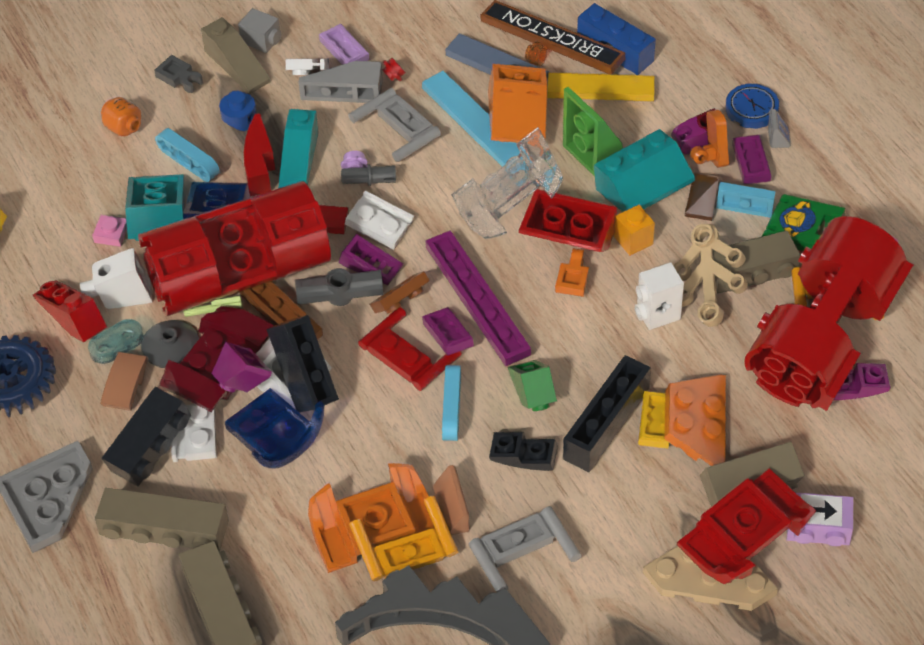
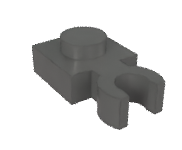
M174 55L169 56L154 69L156 78L174 88L182 84L184 90L188 93L194 92L193 82L199 85L203 84L202 75L192 71L190 64Z

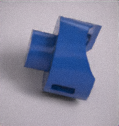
M232 91L224 96L219 104L222 121L240 131L248 130L254 115L257 114L254 98L245 92Z

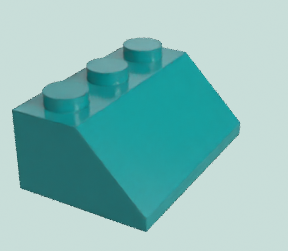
M661 129L594 164L596 190L622 212L637 205L646 209L695 181V176L677 142Z

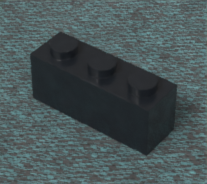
M309 315L294 318L266 329L297 413L315 410L339 400Z
M155 386L102 456V460L109 470L139 487L142 481L151 475L154 465L159 458L167 453L171 442L179 431H182L187 426L191 414L185 403Z

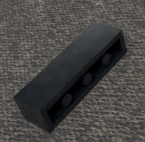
M624 355L564 437L563 460L587 472L592 470L642 400L644 391L649 390L651 367Z

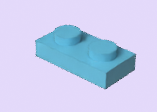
M720 182L716 208L771 218L776 191Z

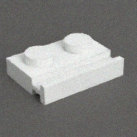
M329 58L320 59V62H317V59H285L286 70H292L293 75H309L311 70L318 69L317 66H320V70L329 69Z
M364 191L361 199L357 201L346 217L345 225L394 250L407 231L408 226L411 225L414 216Z
M196 404L186 405L191 416L187 426L182 431H179L171 442L173 462H178V459L192 461L217 458L215 408L212 412H209Z

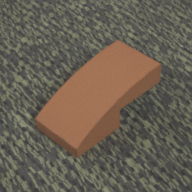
M118 352L105 384L100 402L102 406L132 411L137 386L142 385L148 357Z

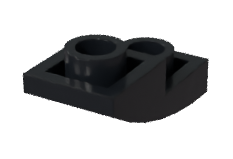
M494 432L489 458L491 461L507 466L553 471L558 445L555 439H526L523 432Z

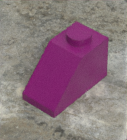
M225 342L212 374L219 381V386L224 390L235 392L237 389L249 392L270 378L272 371L251 349Z

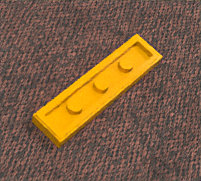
M548 73L547 98L564 99V89L569 87L581 99L654 101L655 76Z

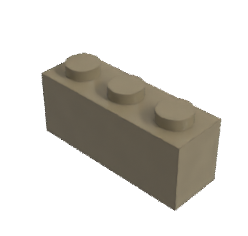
M788 231L728 245L731 248L740 249L745 255L744 264L738 268L732 267L726 261L725 256L713 250V260L732 273L741 274L747 280L748 286L760 285L779 278H788L792 276L791 270L799 267L798 260L800 254ZM735 255L732 261L737 260L739 255ZM715 276L717 294L732 291L726 282ZM741 280L737 281L734 287H738L741 284Z
M792 442L705 468L700 474V478L711 507L744 480L749 478L754 481L769 468L792 490L797 488V483L805 475Z

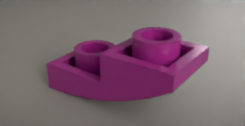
M856 363L854 370L850 371L834 400L864 398L888 392L891 387L886 364Z

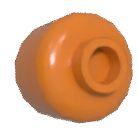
M116 97L108 100L102 107L101 118L103 125L118 136L125 137L139 129L141 125V110L127 99Z

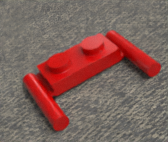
M399 307L359 340L358 344L363 350H368L369 353L412 383L417 390L422 391L445 370L446 365H451L462 353L459 351L448 356L445 354L436 363L432 364L431 358L391 330L407 315L405 310Z

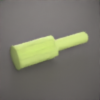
M240 295L212 301L210 305L197 306L185 310L184 316L189 317L212 313L221 306L243 309V300Z

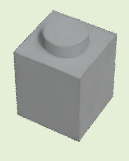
M254 8L238 24L239 34L245 43L265 53L276 45L281 38L279 18Z

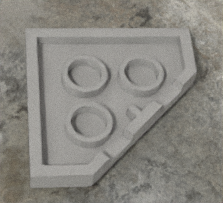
M79 441L0 476V494L32 553L62 539L92 471L91 462Z

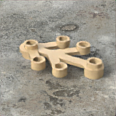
M699 224L691 233L692 246L683 258L673 266L677 273H679L680 269L685 268V271L679 274L682 281L687 280L683 288V294L687 293L686 298L682 300L683 307L693 302V291L703 280L704 303L698 308L697 316L704 325L714 327L719 325L723 319V310L717 305L715 276L726 282L729 288L736 294L743 293L748 287V282L741 274H734L714 261L713 250L725 256L726 261L734 268L741 267L746 258L740 249L731 248L719 240L720 235L715 226ZM701 254V263L692 273L690 266ZM735 255H739L737 260L732 261ZM741 280V284L738 287H734L735 283ZM716 313L712 319H709L711 314Z

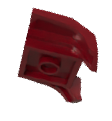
M221 306L215 312L207 313L201 318L198 332L203 335L180 364L168 360L158 388L181 396L212 412L221 399L227 401L233 393L221 388L219 381L212 374L225 342L249 348L256 354L269 337L266 329L274 325L239 308Z

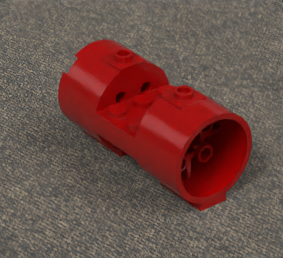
M304 181L138 234L140 247L146 246L143 260L158 302H165V307L162 309L166 317L331 261L326 223L318 201L315 200L310 188Z
M842 216L831 220L812 249L806 247L798 260L802 266L797 275L800 276L806 291L814 298L810 308L798 304H783L780 306L776 305L771 314L765 312L757 325L761 332L745 356L746 370L755 373L758 377L756 383L773 397L795 407L805 403L810 404L812 409L820 407L825 411L828 410L861 354L853 349L849 336L838 325L842 316L859 320L873 317L881 321L914 265L906 260L902 247L888 232L867 220L851 216Z

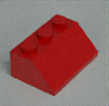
M535 189L519 228V233L597 252H604L609 249L615 233L617 207Z

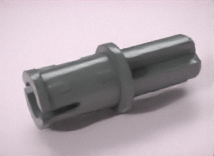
M367 164L366 168H344L341 170V182L343 184L368 183V186L374 183H396L395 165L371 167L370 164Z

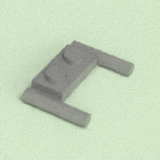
M393 88L388 89L348 114L351 122L355 123L374 110H378V116L409 142L392 153L394 160L397 162L441 135L437 126H433L397 95Z
M550 506L544 508L540 513L483 536V538H474L468 544L496 593L504 588L508 590V586L497 567L553 543V538L555 537L571 562L581 558V553Z

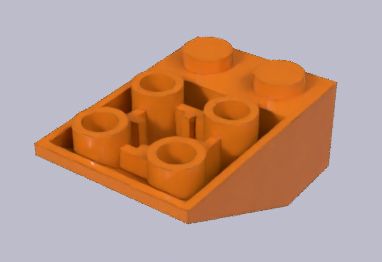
M493 64L488 85L491 140L545 145L546 69Z

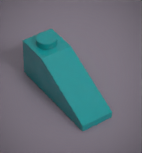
M289 109L284 132L278 189L300 181H304L308 185L319 133L317 114L314 110Z

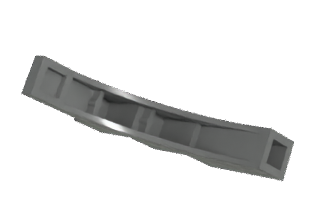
M409 565L400 571L395 570L382 581L383 594L371 597L366 604L354 611L344 613L335 622L337 639L342 645H349L374 630L413 624L435 625L455 629L470 634L489 645H550L549 641L506 588L497 593L488 594L478 604L457 576L448 582L439 583L430 592Z

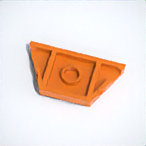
M721 374L670 383L665 390L664 439L675 447L681 448L686 455L695 461L701 458L711 466L725 462L726 375Z

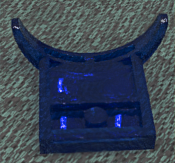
M269 388L227 419L225 427L252 451V457L259 464L266 468L276 469L291 463L312 445L323 423L325 405L321 401L316 403L313 416L309 421L275 391Z

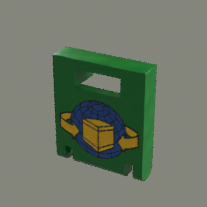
M784 194L781 196L762 237L788 231L797 250L804 251L806 247L812 249L817 239L821 236L817 233L824 218L826 228L828 223L834 218L845 216V208Z

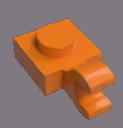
M573 248L570 263L560 264L555 285L556 293L584 297L589 275V267L583 266L584 250Z

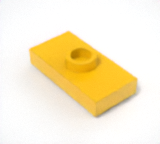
M644 391L638 445L668 449L669 442L664 439L665 393Z

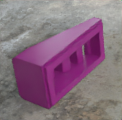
M357 234L341 252L338 262L355 272L381 270L382 283L385 285L390 284L403 266L402 262ZM366 257L371 258L368 263L364 261ZM376 261L380 262L377 268L373 266ZM386 265L391 267L387 274L382 272Z

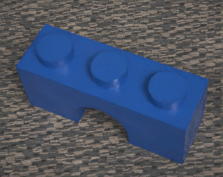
M596 3L592 4L578 16L577 33L603 44L610 43L615 49L625 52V60L621 64L624 68L639 75L654 62L656 43L654 37Z

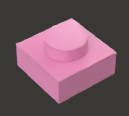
M101 215L92 235L94 243L121 247L127 232L126 218Z

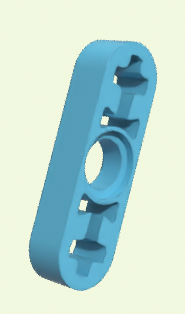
M166 128L155 137L156 144L163 153L203 181L209 182L220 173L218 164L211 156L173 130Z
M461 365L445 366L442 418L443 441H458Z

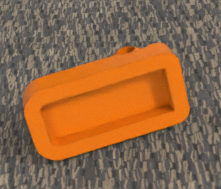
M720 110L709 111L706 117L710 145L703 147L695 146L690 151V157L697 164L711 161L717 168L728 166L726 118Z

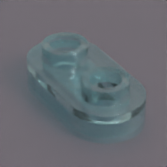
M125 319L94 336L88 344L91 359L99 364L110 363L115 360L118 352L127 353L139 346L144 338L141 324L133 319Z

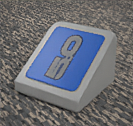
M771 109L768 122L771 148H789L791 146L789 128L776 109Z

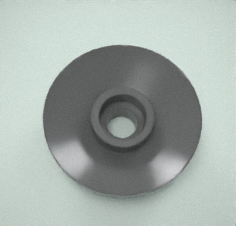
M178 320L163 321L152 326L143 336L141 342L142 353L148 357L147 361L160 368H165L168 360L180 364L199 340V336L196 330L188 323Z

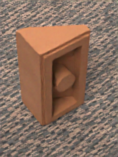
M449 465L435 482L433 490L451 535L469 532V512L456 467Z

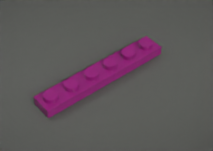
M451 230L425 240L426 249L505 367L531 356V347Z

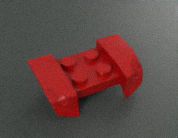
M769 468L754 481L749 478L744 480L701 515V520L696 523V527L677 542V546L705 574L722 584H728L734 579H743L751 575L756 565L750 559L787 529H790L799 536L816 510Z

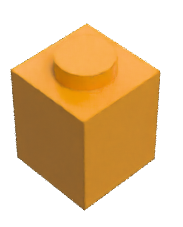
M637 205L615 216L614 238L631 256L653 245L655 222L640 205Z

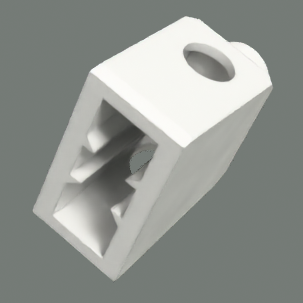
M134 248L95 262L92 265L93 280L80 283L81 293L91 298L99 296L105 308L108 309L152 303L151 282Z

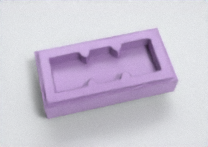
M342 24L319 34L320 42L342 65L353 61L370 60L369 53Z

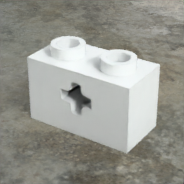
M671 262L639 273V283L636 286L638 298L637 304H635V312L640 321L643 320L649 330L681 319L684 282Z

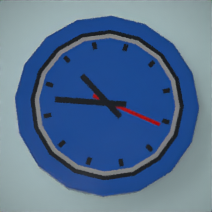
M760 84L737 86L726 97V114L731 121L739 122L740 126L744 128L758 129L768 126L771 109H776L779 113V99L777 95L768 87Z

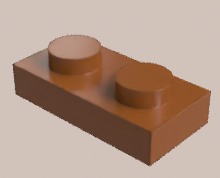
M424 271L413 274L369 305L375 314L383 311L389 314L402 306L400 301L408 296L409 299H412L424 291L422 286L430 280Z

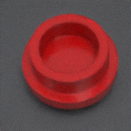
M390 58L388 61L384 60L383 64L385 67L382 69L391 81L395 79L399 82L402 81L401 77L406 72L393 58Z

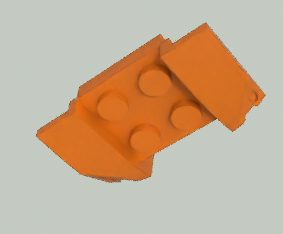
M388 463L391 483L335 501L330 483L309 499L308 516L313 536L328 573L358 563L357 556L361 555V552L349 525L354 520L361 519L372 548L435 528L424 504V500L429 495L413 465Z

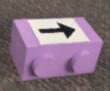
M796 493L811 505L816 512L807 522L799 536L790 529H787L786 541H796L801 544L811 542L828 544L830 546H850L853 532V497Z

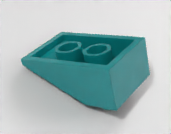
M183 174L128 177L125 205L128 239L139 241L138 234L185 219Z

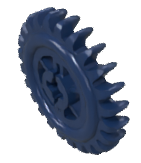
M7 335L1 337L0 410L5 409L8 418L11 417L12 407H15L21 415L23 414L22 404L24 403L29 405L31 409H34L33 397L43 402L44 398L40 390H44L48 394L51 393L50 385L47 382L55 383L54 374H56V368L54 366L53 356L49 355L48 348L41 347L39 341L31 342L30 337H24L20 340L19 335H14L11 339H8ZM27 369L26 376L20 374Z

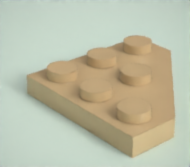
M678 546L643 566V574L661 596L675 598V595L692 597L696 602L719 605L722 602L739 605L738 609L752 611L775 597L778 590L752 559L750 561L756 565L753 568L752 574L743 579H734L728 584H722L705 574Z

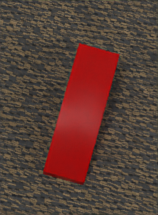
M260 113L254 115L244 144V168L250 197L271 191L268 171L275 170L273 150Z

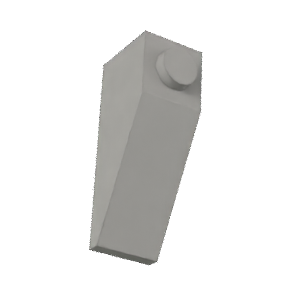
M353 61L299 77L300 99L367 103L381 94L383 83L382 63Z

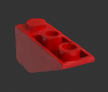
M57 280L44 283L40 290L33 294L34 299L72 337L82 342L87 341L107 328L93 298Z

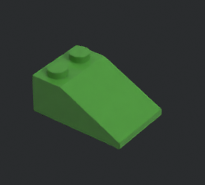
M566 87L564 89L563 147L595 176L594 164L622 150L623 144L606 122L575 92Z

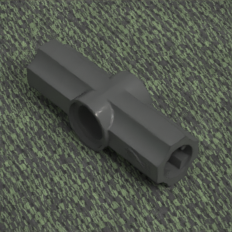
M336 268L329 271L326 276L295 279L298 304L329 301L335 306H344L350 303L353 298L383 295L381 270L349 273L345 269Z

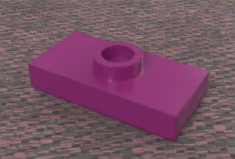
M760 135L733 138L732 146L743 184L770 182L771 171Z
M449 307L422 316L423 325L447 356L474 346L473 337Z

